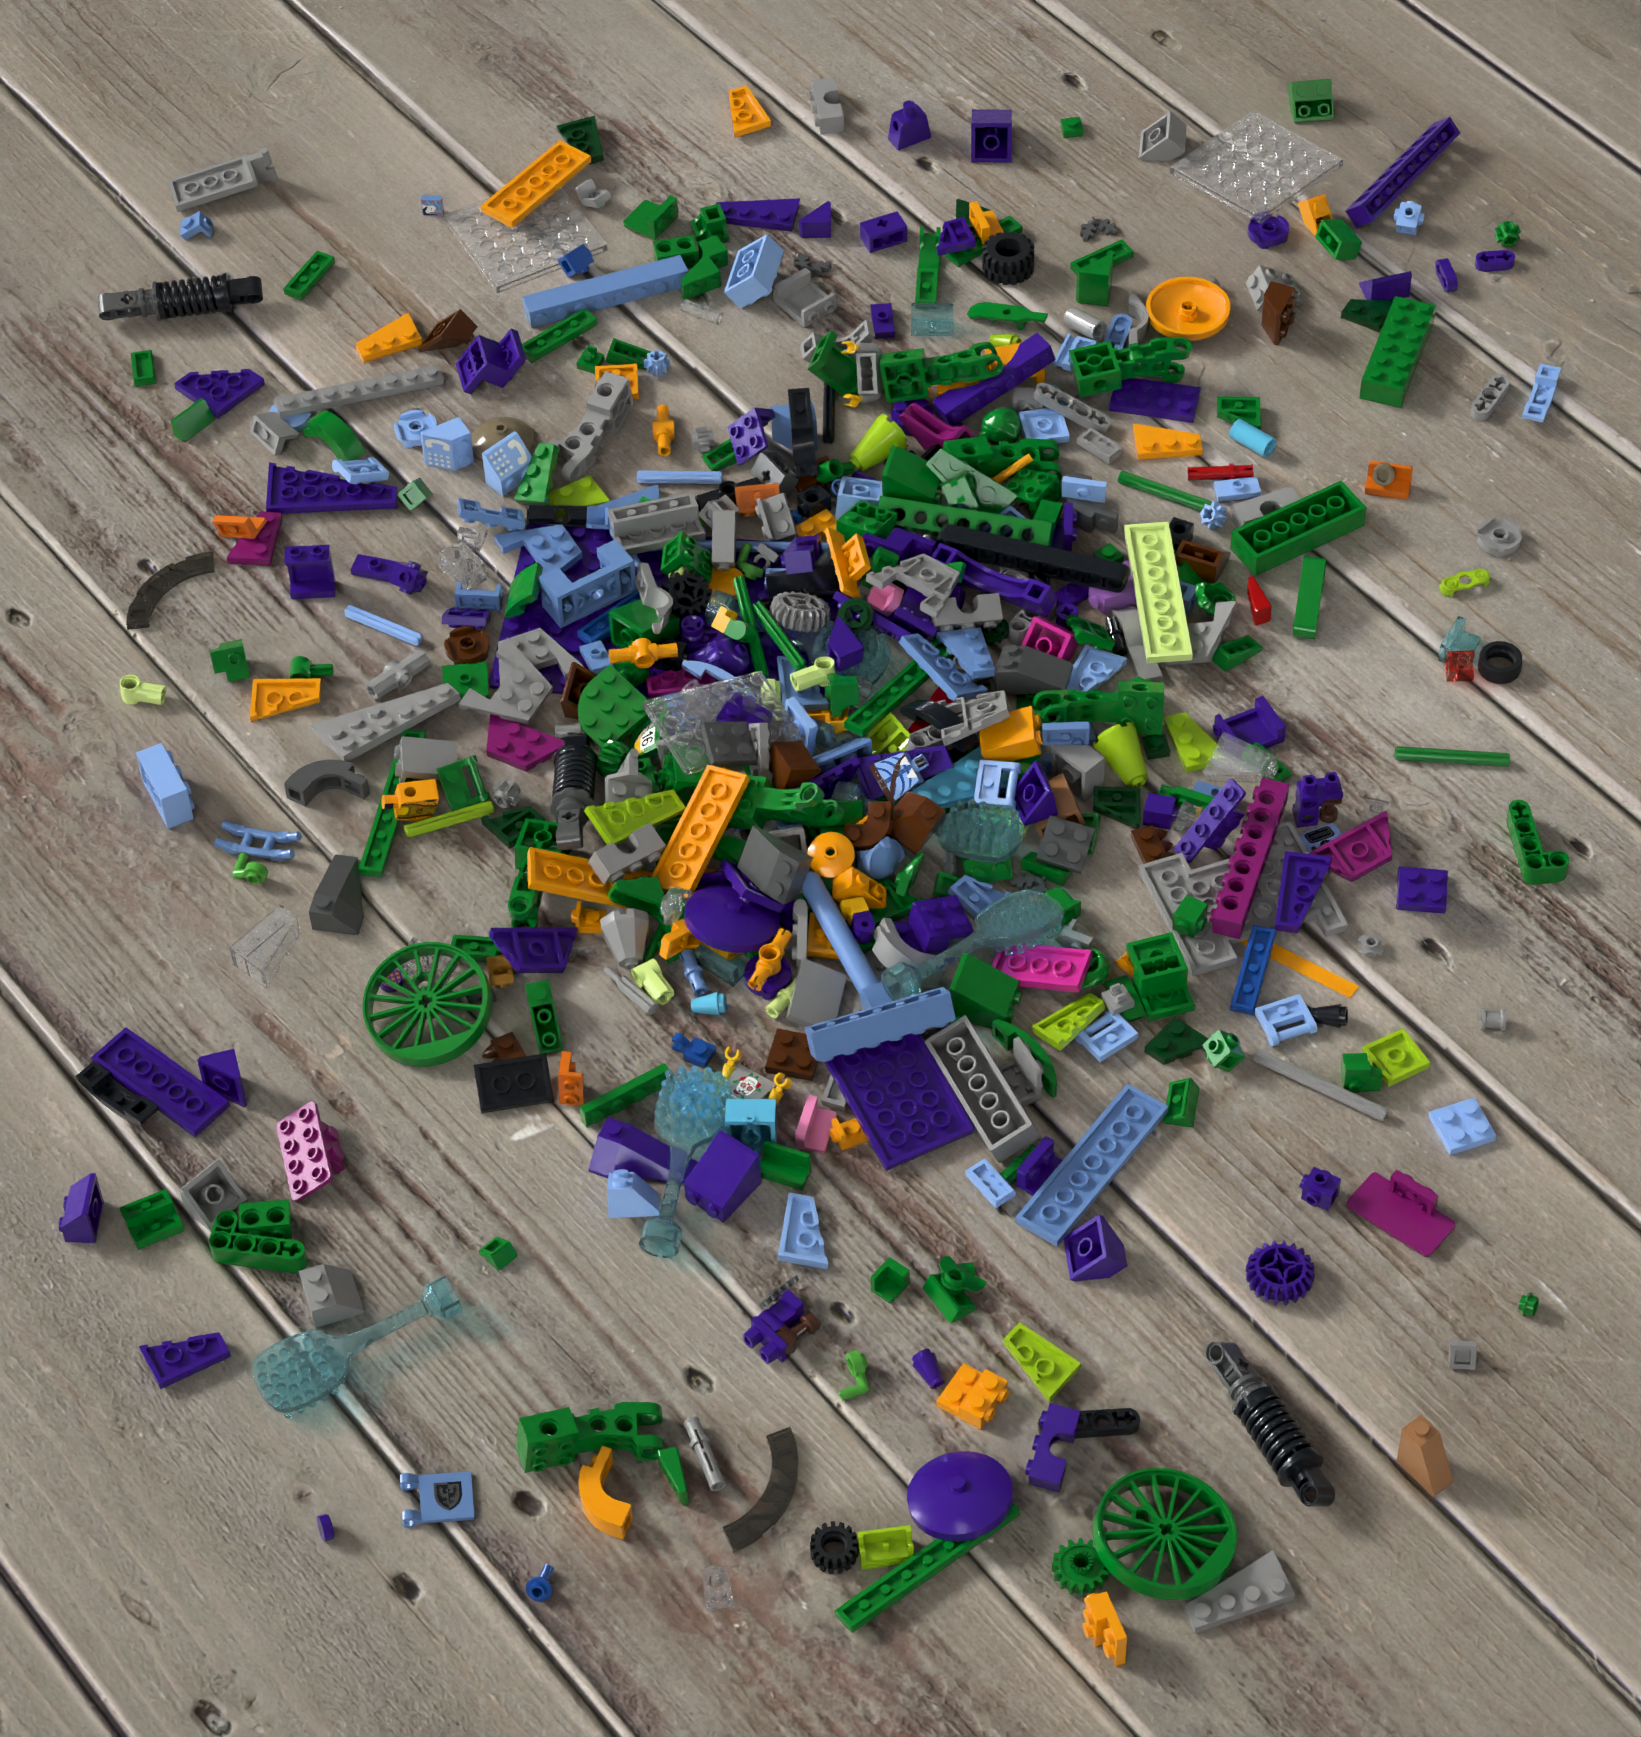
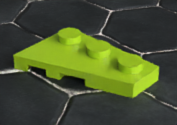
M1186 712L1164 717L1163 724L1186 773L1230 763V756Z
M1020 1322L1004 1338L1003 1345L1048 1403L1054 1399L1081 1369L1079 1361Z

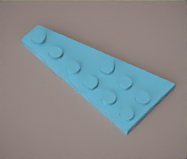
M976 748L955 762L954 768L935 775L911 792L928 797L943 809L973 802L979 762L984 760L981 748ZM1003 772L1000 794L1007 791L1009 772Z

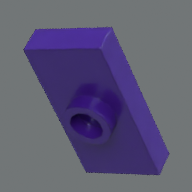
M891 303L870 304L875 333L874 339L895 337Z
M358 554L350 569L351 575L389 582L395 562L398 561Z
M1070 582L1056 591L1055 595L1058 599L1056 609L1064 603L1077 606L1088 599L1089 586Z

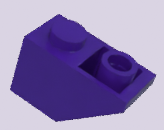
M841 617L835 621L828 642L827 657L834 660L835 668L840 672L862 663L864 652L862 641L857 640L851 627L845 624Z

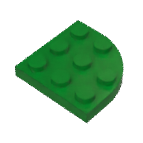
M611 664L587 684L578 703V717L584 733L588 735V738L599 749H602L603 744L609 740L622 741L656 712L655 706Z

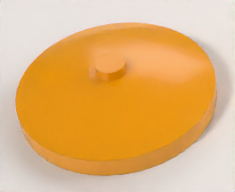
M1177 277L1166 280L1150 292L1146 301L1149 323L1155 330L1167 337H1182L1189 341L1209 338L1220 332L1226 326L1230 317V301L1227 294L1213 282L1197 277Z

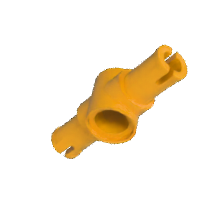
M662 404L657 407L656 420L652 421L653 440H656L658 443L659 455L668 456L671 453V441L675 439L674 420L670 419L669 407Z
M647 638L635 640L628 648L609 649L610 664L630 662L631 664L635 663L638 668H649L658 659L678 657L677 643L657 645L656 643H651Z
M779 929L772 943L765 944L760 948L759 960L755 966L756 970L747 983L751 989L754 990L756 987V991H760L767 978L781 970V959L785 954L784 949L792 939V934L788 930L783 934L784 929Z

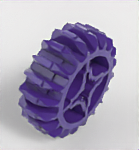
M1274 1240L1271 1246L1264 1242L1262 1249L1256 1247L1254 1254H1250L1246 1264V1280L1249 1283L1250 1291H1256L1257 1298L1264 1296L1265 1303L1270 1299L1274 1300L1275 1306L1279 1301H1283L1286 1306L1289 1300L1296 1303L1299 1297L1304 1298L1307 1291H1310L1315 1278L1314 1263H1311L1310 1255H1304V1248L1297 1250L1295 1243L1288 1246L1285 1240L1282 1244H1277Z

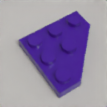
M241 369L239 373L219 370L211 371V374L199 375V372H189L175 382L174 385L178 392L193 402L203 398L212 414L220 418L264 386L265 382L264 378L252 370Z

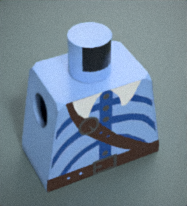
M903 752L872 764L869 768L888 801H892L896 805L907 791L911 792L923 783L924 780L919 771L929 766V763L923 754L911 759L908 753Z

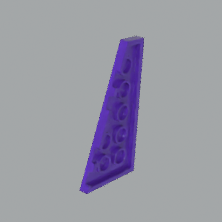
M269 462L266 512L288 514L397 509L398 492L395 486L374 482L370 484H351L347 480L340 479L338 475L313 470L303 472L295 470V467L292 466L282 468L277 467L276 463Z

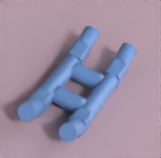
M223 820L220 828L231 832L233 835L243 837L241 845H239L238 843L216 837L213 846L223 849L229 854L238 855L246 853L248 856L266 858L271 861H283L294 858L295 852L293 849H273L275 841L282 844L291 843L292 841H300L302 835L299 831L273 832L248 828ZM253 838L266 840L263 849L250 847Z

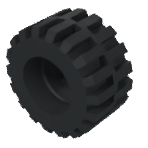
M1009 231L996 233V236H990L989 240L984 242L982 248V269L984 270V275L988 276L990 281L994 280V283H1003V285H1016L1018 282H1024V279H1029L1030 274H1033L1034 245L1031 243V240L1023 234L1019 235L1017 232L1009 233Z

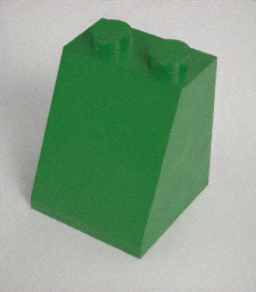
M892 445L882 473V496L940 505L942 500L941 491H943L941 486L944 483L925 465L927 460L896 445Z
M641 599L608 612L611 643L620 649L628 648L635 640L640 638H647L651 643L658 645L661 637L673 640L681 633L680 619L675 613H671L668 624L661 633L654 634L652 624L659 623L662 618L657 617L655 609L643 605Z
M963 952L949 988L955 1018L966 1015L972 1024L992 1029V1021L995 1019L1012 1024L1015 1017L1014 1007L1020 1004L1022 998V991H1019V980Z

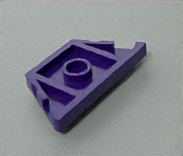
M577 927L490 928L488 935L517 973H563L578 929Z

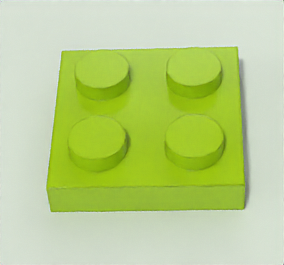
M1404 1028L1363 1046L1361 1053H1367L1370 1065L1381 1069L1382 1080L1387 1087L1430 1067V1061Z

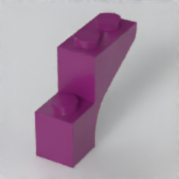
M916 403L910 404L899 416V419L924 450L940 444L943 448L944 441L975 437L966 424L960 427L950 426Z

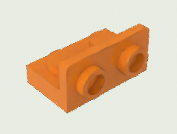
M779 483L735 487L736 506L740 509L737 513H742V517L755 516V506H758L756 499L761 498L764 500L780 494Z
M562 1051L558 1072L559 1104L569 1106L584 1105L583 1073H576V1062H572V1052Z

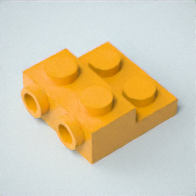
M963 1363L936 1400V1406L981 1430L986 1422L990 1423L999 1403L1003 1404L1006 1401L1010 1392L1008 1380L987 1369L982 1373Z
M1107 1591L1100 1594H1089L1084 1598L1086 1609L1083 1610L1085 1622L1082 1623L1086 1638H1091L1095 1647L1103 1645L1106 1657L1112 1658L1115 1667L1125 1664L1127 1636Z

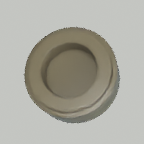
M1380 463L1374 468L1372 477L1376 484L1387 486L1394 480L1395 471L1390 464Z

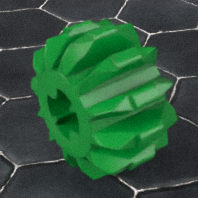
M616 740L605 742L603 748L600 749L596 763L597 773L604 776V778L607 775L617 773L629 753V747Z

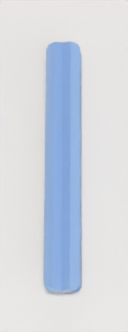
M637 471V482L652 484H721L722 472Z
M348 605L344 611L347 618L415 646H419L423 641L421 633L353 605Z

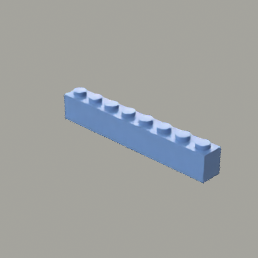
M681 255L522 296L524 313L531 328L566 319L583 308L593 312L682 288L681 279L688 273V269Z

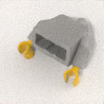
M853 341L842 342L841 344L848 346L847 351H841L842 354L857 352L856 364L859 396L849 393L845 394L844 398H851L850 403L845 404V406L854 408L858 406L859 402L863 404L880 399L884 392L879 366L882 355L881 349L875 343H857L856 345Z

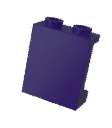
M330 545L285 547L284 563L288 568L291 599L335 597L336 578Z
M1264 696L1255 699L1253 709L1225 720L1220 714L1215 715L1213 732L1217 738L1220 737L1226 751L1231 753L1236 761L1242 759V754L1255 742L1262 745L1265 749L1285 742L1286 726Z

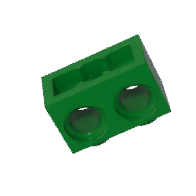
M693 235L653 241L655 261L681 255L687 268H693L699 261Z
M289 1199L240 1203L239 1232L282 1239L292 1238V1210Z

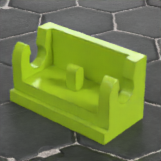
M910 1525L857 1532L862 1570L900 1565L914 1555Z

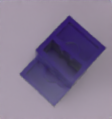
M511 328L500 342L478 335L455 363L463 391L471 394L480 385L482 380L503 388L512 379L516 371L523 366L526 356L517 330Z
M897 527L886 540L868 533H864L862 536L869 559L878 547L881 546L899 555L898 565L903 560L923 553L931 557L936 548V541Z
M1398 866L1396 909L1446 914L1448 871Z
M957 895L914 901L908 921L894 923L899 936L907 945L919 952L937 955L940 959L945 958L950 940L972 937L974 932Z

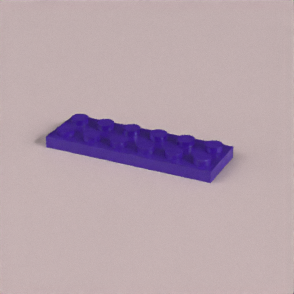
M127 1027L91 1057L92 1062H96L109 1071L112 1078L137 1096L143 1095L158 1106L159 1112L194 1137L200 1134L230 1107L229 1100Z

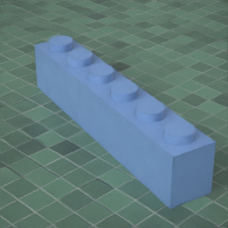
M940 987L805 1027L810 1054L817 1061L826 1062L839 1054L850 1055L863 1047H877L883 1041H898L907 1034L912 1033L916 1035L924 1033L927 1028L934 1026L936 1028L949 1025V1022L955 1021L956 1018L950 992L944 987Z

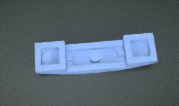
M1540 363L1529 401L1526 403L1522 415L1523 419L1542 423L1545 421L1561 371L1560 367Z
M683 661L681 664V668L701 680L706 672L741 694L742 697L759 705L749 689L723 669L699 661Z

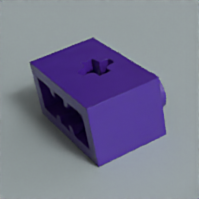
M898 211L860 222V239L869 253L908 242L907 225Z

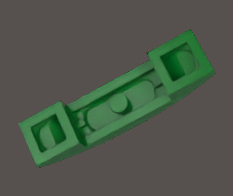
M999 1019L993 1020L992 1036L1007 1051L1013 1048V1040L1017 1037H1020L1023 1043L1026 1042L1029 1045L1035 1061L1039 1060L1043 1067V1089L1052 1098L1056 1097V1073L1045 1050L1022 1029Z

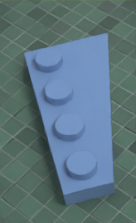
M918 633L901 637L899 644L905 649L906 653L919 664V667L933 679V682L953 702H956V698L964 697L967 700L977 698L978 694L987 693L988 689L984 685L977 686L972 682L973 679L967 672L962 674L955 668V662L950 658L947 659L938 655L940 651Z

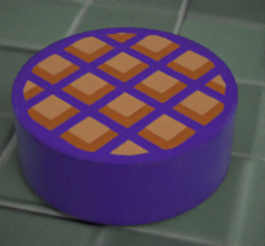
M395 969L387 979L403 986L402 974L399 970ZM382 983L380 986L385 992L397 991L385 983Z

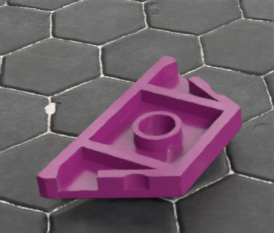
M490 714L486 748L487 756L527 772L536 767L537 764L551 759L550 755L564 746L563 740L518 722L502 719L498 715Z
M1387 811L1309 852V854L1332 857L1329 871L1350 882L1392 860Z

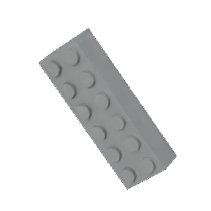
M966 1015L924 1041L990 1152L999 1163L1041 1137Z

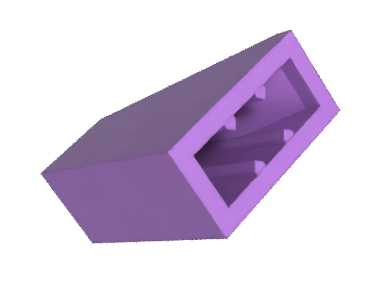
M1124 561L1123 564L1130 568V562ZM1130 573L1124 590L1119 593L1089 587L1088 603L1103 614L1110 613L1113 609L1119 610L1132 605L1137 606L1132 574Z

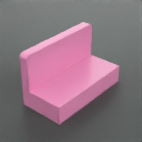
M808 1095L795 1133V1142L797 1149L824 1154L830 1139L831 1119L836 1118L837 1113L818 1108L817 1096Z

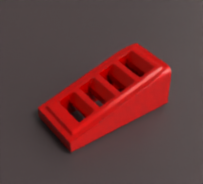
M1250 576L1248 577L1247 594L1253 622L1257 626L1270 622L1272 605L1255 578Z

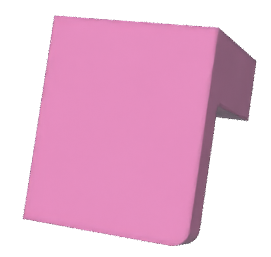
M890 583L882 590L873 586L870 589L867 602L871 608L889 617L900 605L904 590L893 583Z

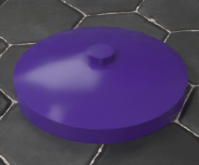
M725 884L711 885L695 891L687 900L684 911L685 924L698 940L718 950L732 953L755 952L760 950L763 945L772 943L777 935L780 922L776 911L754 902L748 904L739 898V893L732 888V885Z
M970 1451L947 1453L932 1459L916 1472L907 1491L909 1513L914 1523L926 1534L945 1541H966L991 1532L1009 1514L1014 1497L1011 1478L1003 1465L985 1454Z

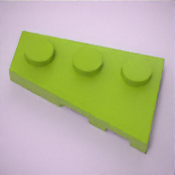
M590 475L548 494L550 505L598 506L610 501ZM563 509L557 510L555 514L556 517L566 515Z
M1088 993L1032 1026L1033 1033L1061 1051L1106 1009L1104 1001L1092 993Z

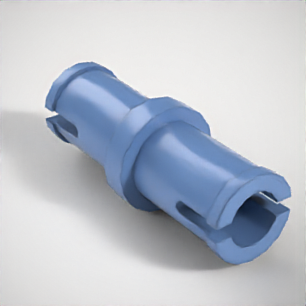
M691 949L684 950L679 955L685 969L684 976L689 980L693 994L697 997L703 996L708 992V987L702 976L703 969L698 965L694 951Z

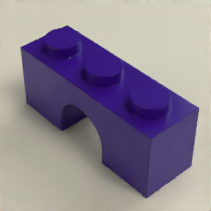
M820 535L795 537L784 551V555H781V564L783 568H786L787 575L814 571L816 562L820 561L824 556Z
M1052 1403L1049 1404L1047 1411H1042L1039 1426H1043L1041 1435H1036L1034 1438L1032 1450L1036 1452L1034 1459L1028 1460L1025 1474L1029 1475L1030 1485L1060 1493L1066 1472V1460L1055 1457L1050 1452V1448L1060 1441L1074 1444L1080 1423V1411Z

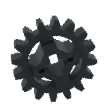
M684 570L683 575L676 572L674 578L669 577L668 584H665L664 590L673 598L671 613L674 614L678 611L680 612V618H682L684 614L689 616L695 613L697 616H700L701 610L706 612L707 604H710L712 600L709 597L712 595V589H707L710 582H703V575L696 577V571L688 575L687 570ZM677 586V592L673 595V590ZM702 594V600L698 602V597Z

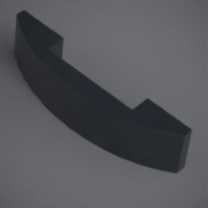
M833 560L829 561L827 565L817 566L813 572L787 575L786 570L765 574L769 597L777 596L779 593L783 594V592L791 593L792 591L805 594L839 585Z
M916 700L900 708V713L914 722L923 719L940 731L941 729L964 723L950 709L929 700ZM973 733L950 745L964 753L980 745V740Z
M94 1061L76 1075V1079L97 1100L127 1121L141 1125L159 1110L157 1105L143 1095L138 1097L113 1080L110 1072Z

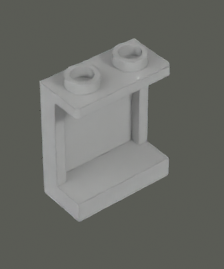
M807 268L773 285V301L804 328L837 309V295L834 292L827 295L811 282V272Z
M401 736L400 744L396 745L394 750V759H398V763L395 766V776L399 777V783H404L406 778L439 780L436 768L457 761L456 741Z

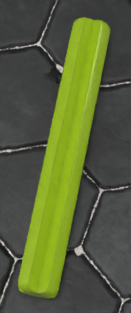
M488 800L406 824L404 831L406 836L411 838L493 814L494 807L492 802Z

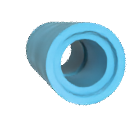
M1242 419L1236 420L1229 432L1231 439L1265 458L1271 455L1277 443L1276 438Z

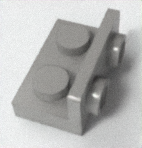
M785 493L764 500L761 498L756 499L758 506H755L758 518H762L764 526L761 529L765 539L771 542H780L798 535Z

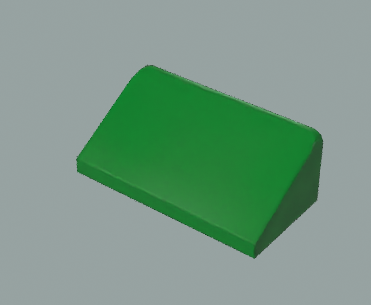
M200 398L171 420L173 434L182 442L188 441L215 420L203 398Z
M1032 851L1021 860V870L1028 871L1041 878L1045 876L1048 881L1061 886L1065 885L1072 874V871L1036 861L1038 853Z
M1192 1078L1170 1082L1166 1105L1169 1107L1163 1119L1165 1124L1184 1127L1194 1126L1199 1086Z
M943 1273L930 1275L923 1286V1290L949 1323H953L976 1310L975 1305L963 1290L950 1291L942 1284L941 1276Z

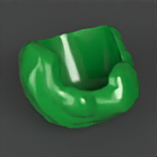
M1004 407L990 411L988 414H985L982 420L980 436H985L987 441H1008L1009 444L1016 442L1021 431L1018 414L1016 411Z

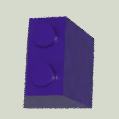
M972 109L971 162L1011 163L1012 110Z
M720 1130L684 1182L685 1198L690 1204L704 1209L710 1217L717 1218L724 1223L762 1183L760 1154Z

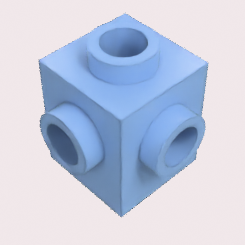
M1413 201L1401 202L1400 208H1396L1394 213L1396 233L1417 235L1418 226L1423 225L1425 213H1422L1421 205Z

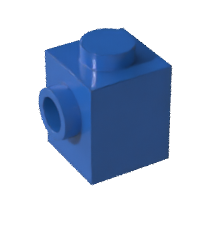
M584 243L557 259L567 277L577 272L579 275L590 269L588 265L594 262L591 251L585 247Z

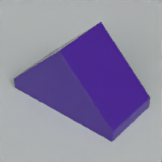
M827 201L799 220V236L801 238H831V202Z

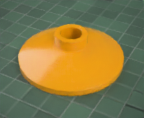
M826 832L817 836L811 842L807 855L813 857L810 865L812 870L825 878L838 877L841 873L852 867L855 858L854 847L851 841L846 836L836 832ZM833 849L835 853L832 856H828L826 854L827 850Z

